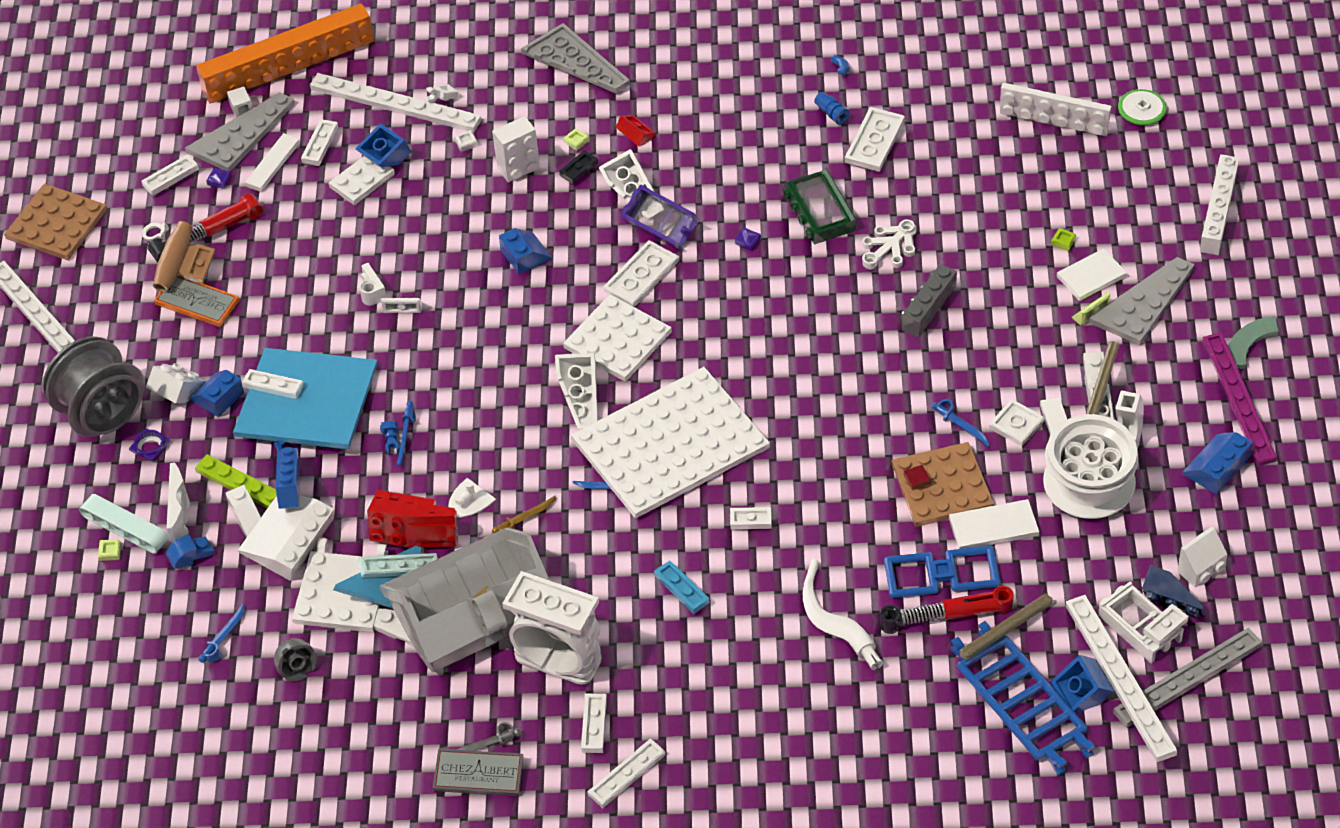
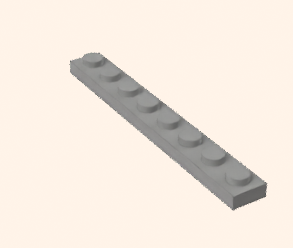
M1248 627L1142 692L1152 709L1156 711L1262 646V641ZM1123 704L1114 708L1113 713L1126 728L1134 724Z

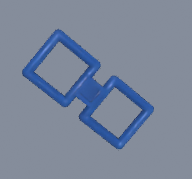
M982 546L947 550L945 552V560L935 561L931 552L887 556L884 558V565L890 597L902 598L937 594L939 592L938 582L950 581L951 589L954 592L997 588L1001 585L994 547ZM987 554L992 580L959 583L954 558ZM926 561L930 586L897 590L893 564Z

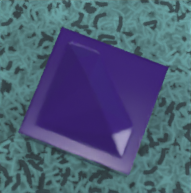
M213 168L206 180L207 185L224 189L231 178V172Z
M744 227L736 237L735 244L751 251L761 239V234Z

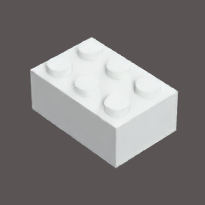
M525 116L492 131L497 169L507 182L518 179L540 168L536 129Z

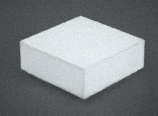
M471 130L454 136L461 152L478 147V142Z

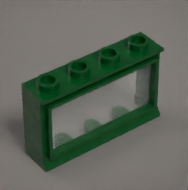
M827 168L788 182L785 180L784 197L786 200L789 199L793 212H796L799 224L804 226L807 238H811L814 245L856 231V218Z

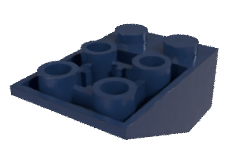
M1150 565L1142 587L1143 593L1148 600L1154 604H1159V602L1165 603L1167 608L1173 604L1178 609L1187 611V615L1194 618H1199V616L1205 617L1203 605L1170 571Z

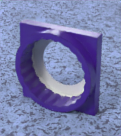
M146 428L135 437L134 443L129 447V451L154 462L170 443V439L156 430ZM154 440L158 442L159 446L151 451L142 450V445L146 441Z

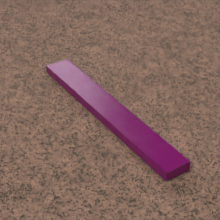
M1222 332L1204 336L1202 341L1244 437L1253 442L1251 453L1257 467L1276 462L1277 456Z

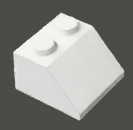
M1210 527L1181 547L1177 572L1193 587L1206 583L1216 572L1220 573L1226 567L1227 552L1213 527Z

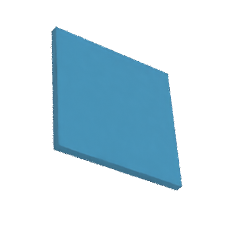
M264 348L256 371L304 381V387L297 399L249 389L233 431L234 436L349 449L378 365L377 360Z

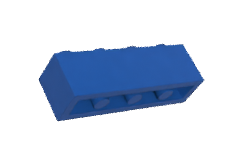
M286 447L277 450L275 488L278 509L299 507L300 463L297 448Z

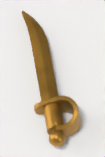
M556 495L511 519L507 517L506 522L492 529V533L507 527L515 529V524L549 507L555 501Z

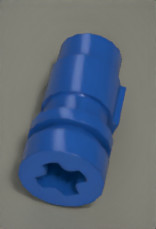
M824 92L816 95L814 103L823 112L828 114L831 120L838 125L847 121L850 111L839 103L838 100Z

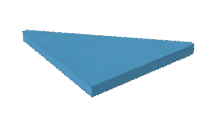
M414 546L397 555L420 554L421 547ZM360 572L337 583L333 591L393 608L390 600L383 596L379 585L399 576L362 578Z

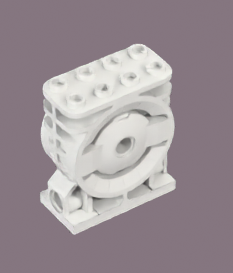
M521 571L502 603L503 609L509 610L516 615L509 637L514 646L517 662L576 684L583 685L589 683L602 660L599 642L597 641L600 635V626L595 618V609L599 603V598Z

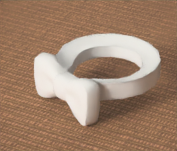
M150 223L142 230V236L148 242L156 238L165 240L169 227L166 223ZM152 228H159L161 230L159 234L153 237L147 236L148 231Z

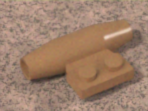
M178 222L167 239L158 261L153 287L160 292L168 291L178 273L187 280L203 284L215 255V249L199 244L189 246L192 226L187 222Z

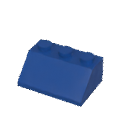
M1237 432L1217 434L1186 467L1182 474L1212 493L1217 494L1251 457L1253 442Z

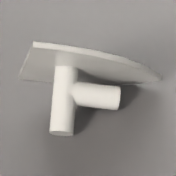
M467 478L454 490L448 507L455 508L457 518H463L483 511L496 499Z

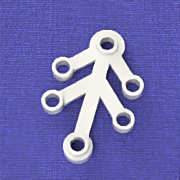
M903 220L898 226H877L874 230L876 238L864 237L862 239V247L864 249H871L873 245L883 246L875 253H865L862 257L863 266L868 270L874 269L878 264V260L892 248L893 257L891 258V265L894 268H900L903 265V258L900 256L899 241L903 238L905 241L904 255L906 257L914 256L915 247L912 244V236L916 233L914 222ZM886 234H895L892 237H885Z

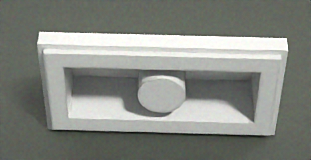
M381 298L383 313H421L422 301L420 298Z

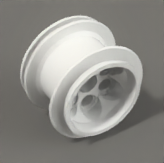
M1094 414L1075 416L1057 426L1049 438L1045 451L1047 466L1044 472L1043 483L1049 499L1062 511L1076 517L1088 519L1107 517L1124 508L1131 500L1135 491L1136 481L1134 473L1138 465L1137 446L1130 431L1114 419Z

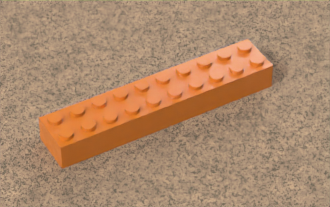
M361 3L197 64L196 68L202 91L209 104L227 98L228 91L241 87L248 90L374 42L370 16Z

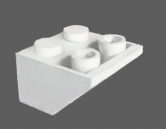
M162 364L161 366H153L146 388L174 403H187L189 397L205 383V380L199 378V374L184 370V366L180 364Z

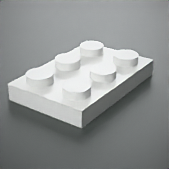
M363 156L331 180L329 187L355 206L394 176L395 173L394 169L390 166L379 167Z

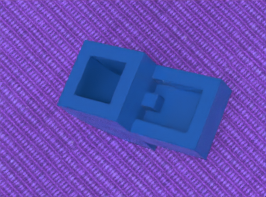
M188 534L175 540L169 546L166 556L173 568L177 569L192 566L195 559L213 556L214 549L206 536L191 539Z

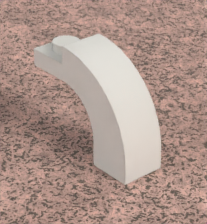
M1121 391L1116 405L1118 422L1130 431L1138 449L1143 425V400L1141 394Z

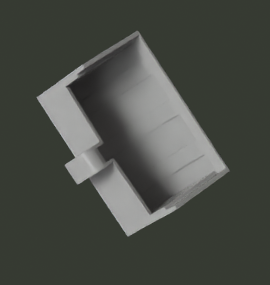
M507 527L379 585L383 596L390 600L403 629L417 653L431 672H435L509 637L516 615L509 610L503 609L502 603L521 571L549 580L530 533Z

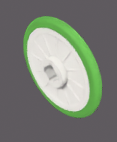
M1137 89L1129 91L1121 97L1118 103V110L1121 116L1130 123L1150 125L1164 117L1167 106L1164 99L1156 92Z

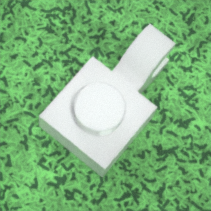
M449 84L434 85L433 88H426L431 95L424 97V99L428 102H434L439 97L441 100L448 101L449 99H456L458 91Z

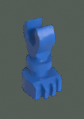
M395 421L381 422L380 431L387 440L385 445L386 453L389 455V449L395 447L398 454L400 450L399 444L396 442L398 423Z

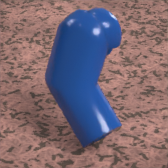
M836 54L832 57L831 62L839 66L837 72L845 76L850 71L848 61Z

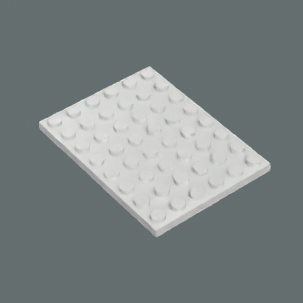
M705 367L571 434V440L635 519L770 448V442Z

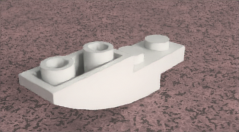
M1103 352L1083 354L1085 385L1089 403L1104 359ZM1107 383L1097 415L1114 419L1110 388Z

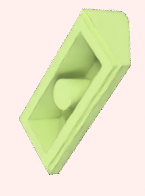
M1110 293L1104 294L1076 313L1072 318L1080 325L1088 322V317L1110 303Z

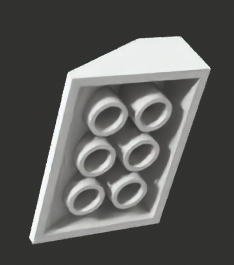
M299 495V507L278 509L276 496L240 546L238 552L291 581L317 544L318 539L322 537L333 521L334 509L317 499Z

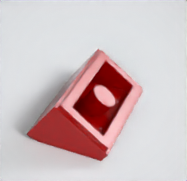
M634 115L619 117L616 128L636 145L641 146L656 136L654 131Z

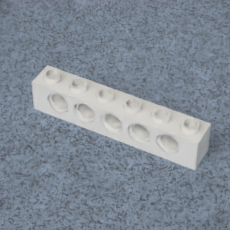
M1220 154L1201 238L1200 252L1219 255L1237 175L1239 157Z

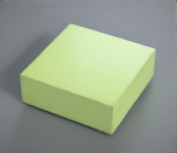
M577 128L563 138L564 143L576 151L590 141L589 136Z
M120 539L100 540L99 561L120 560Z

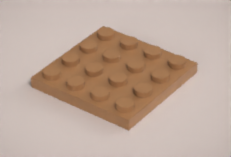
M43 184L8 228L4 236L7 240L69 261L108 210L107 205Z
M969 442L892 460L893 470L915 527L948 520L949 514L994 506ZM923 465L931 479V484L912 490L904 477V471Z

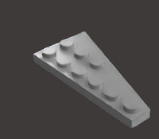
M564 23L521 48V52L524 55L615 94L630 85V80Z
M279 92L185 147L186 153L222 170L231 171L292 108L295 101L293 98Z
M1176 257L1088 317V323L1140 346L1194 270V264Z

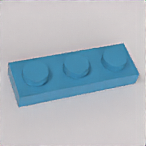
M670 560L654 571V576L693 614L710 603L709 598Z

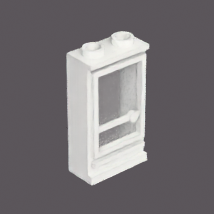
M1131 581L1125 586L1121 585L1118 587L1114 594L1103 598L1099 604L1098 616L1151 664L1155 661V655L1159 649H1162L1164 652L1169 650L1171 640L1175 639L1178 643L1182 641L1184 631L1182 627L1161 645H1157L1143 634L1144 628L1159 616L1162 611L1138 591Z

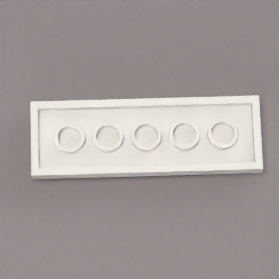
M1003 83L1001 86L1000 114L1106 137L1108 135L1111 106L1007 83Z

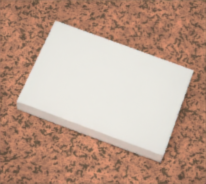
M1104 248L1057 272V278L1079 301L1116 283L1127 275V272Z

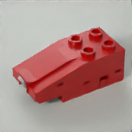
M377 489L367 509L369 541L408 548L414 546H457L459 531L455 508L436 505V499Z

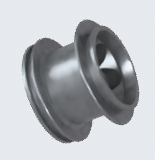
M97 336L78 339L63 348L48 365L42 381L43 394L52 409L62 414H68L70 427L74 432L85 437L109 434L124 426L138 410L145 388L144 377L139 368L129 363H123L121 352L117 346Z

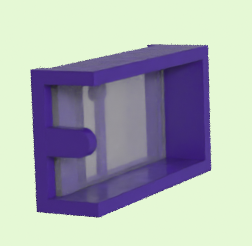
M641 184L634 190L632 198L623 207L620 215L627 223L667 243L678 251L681 250L700 220L694 212Z

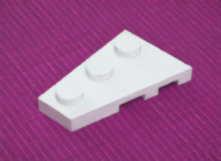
M378 608L373 625L374 630L394 639H401L414 647L395 611Z

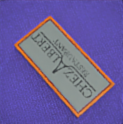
M179 275L176 276L167 292H160L154 299L155 305L218 327L222 326L240 301L239 296L187 280Z

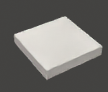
M1011 399L989 423V429L1022 447L1044 423L1045 417Z

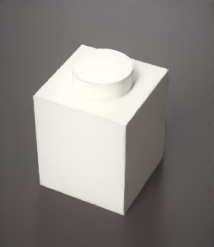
M244 87L227 92L229 104L235 117L252 109L251 100Z

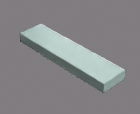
M437 553L359 557L358 565L362 578L392 577L404 575L438 559Z

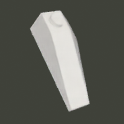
M631 149L599 167L607 184L627 202L630 201L632 193L640 184L654 191L636 155ZM649 198L640 213L650 220L665 210L660 203Z
M595 354L555 355L556 376L578 430H581L598 421Z

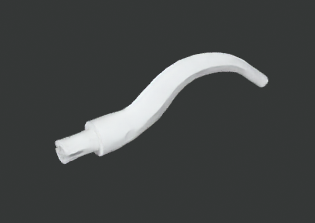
M812 559L803 587V602L809 619L820 630L848 641L858 657L865 658L872 670H876V666L880 668L883 661L874 651L876 645L867 632L856 621L826 612L818 604L813 590V581L819 561Z

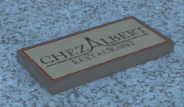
M438 749L433 791L519 796L524 755L520 753Z

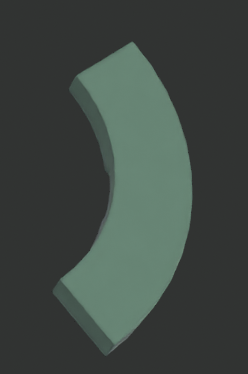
M1275 316L1255 320L1242 327L1232 337L1228 348L1238 369H1246V355L1254 343L1267 337L1278 336Z

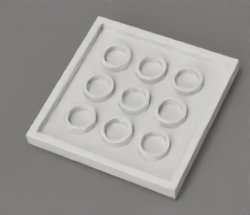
M609 294L563 343V346L574 354L594 353L597 367L626 382L671 334L672 328Z

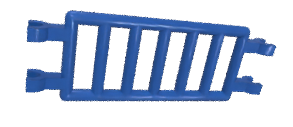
M986 621L978 626L981 629L978 631L979 636L991 630ZM1004 635L968 660L960 656V650L965 647L961 639L956 637L951 640L953 644L951 651L961 659L957 663L959 671L1036 760H1041L1045 757L1051 763L1055 772L1061 775L1066 772L1064 766L1067 765V762L1055 752L1060 747L1073 740L1086 759L1094 755L1092 749L1095 745L1083 735L1087 731V726L1008 636ZM1004 645L1011 652V654L975 675L968 668L971 664ZM1016 660L1024 667L988 690L980 682ZM1028 675H1031L1037 682L1002 704H999L993 697ZM1042 689L1050 697L1015 719H1012L1006 712ZM1055 704L1063 711V713L1027 735L1019 727ZM1068 719L1077 727L1040 750L1032 743V741Z

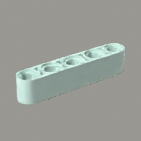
M92 494L79 508L80 513L86 519L153 554H156L169 539L168 534L160 527L96 494Z

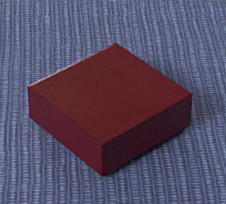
M923 465L904 471V477L912 490L931 484V479Z

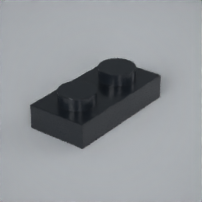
M584 150L559 170V175L571 184H574L598 164V158Z

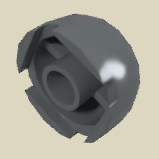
M291 638L285 640L278 646L274 655L275 668L288 681L305 679L307 677L305 674L309 673L310 670L313 671L317 663L316 652L309 643L302 639Z

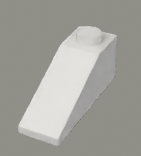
M242 485L225 494L229 508L247 538L261 517L247 489Z

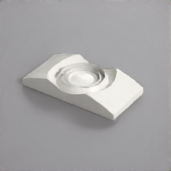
M170 463L167 531L172 544L178 538L189 533L185 524L187 522V509L190 506L183 478L175 463Z

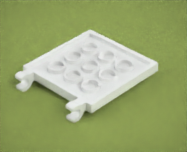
M319 538L317 552L311 551L292 616L293 624L374 632L373 625L378 608L380 609V604L333 591L337 583L360 573L358 559L361 556L327 553L329 544H326L327 538ZM378 544L376 556H388V551H386L387 545Z

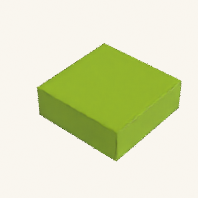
M1059 228L1051 240V245L1069 251L1076 239V234Z

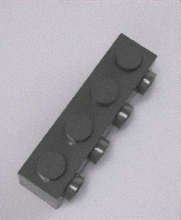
M939 264L936 270H932L928 281L921 285L917 296L914 295L908 308H904L900 318L902 319L903 331L916 337L922 334L956 287L957 271Z

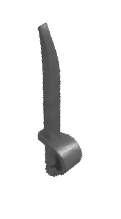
M502 722L497 726L498 735L463 746L457 750L478 751L499 743L503 746V741L513 739L514 736L519 737L521 730L519 728L514 729L510 723Z

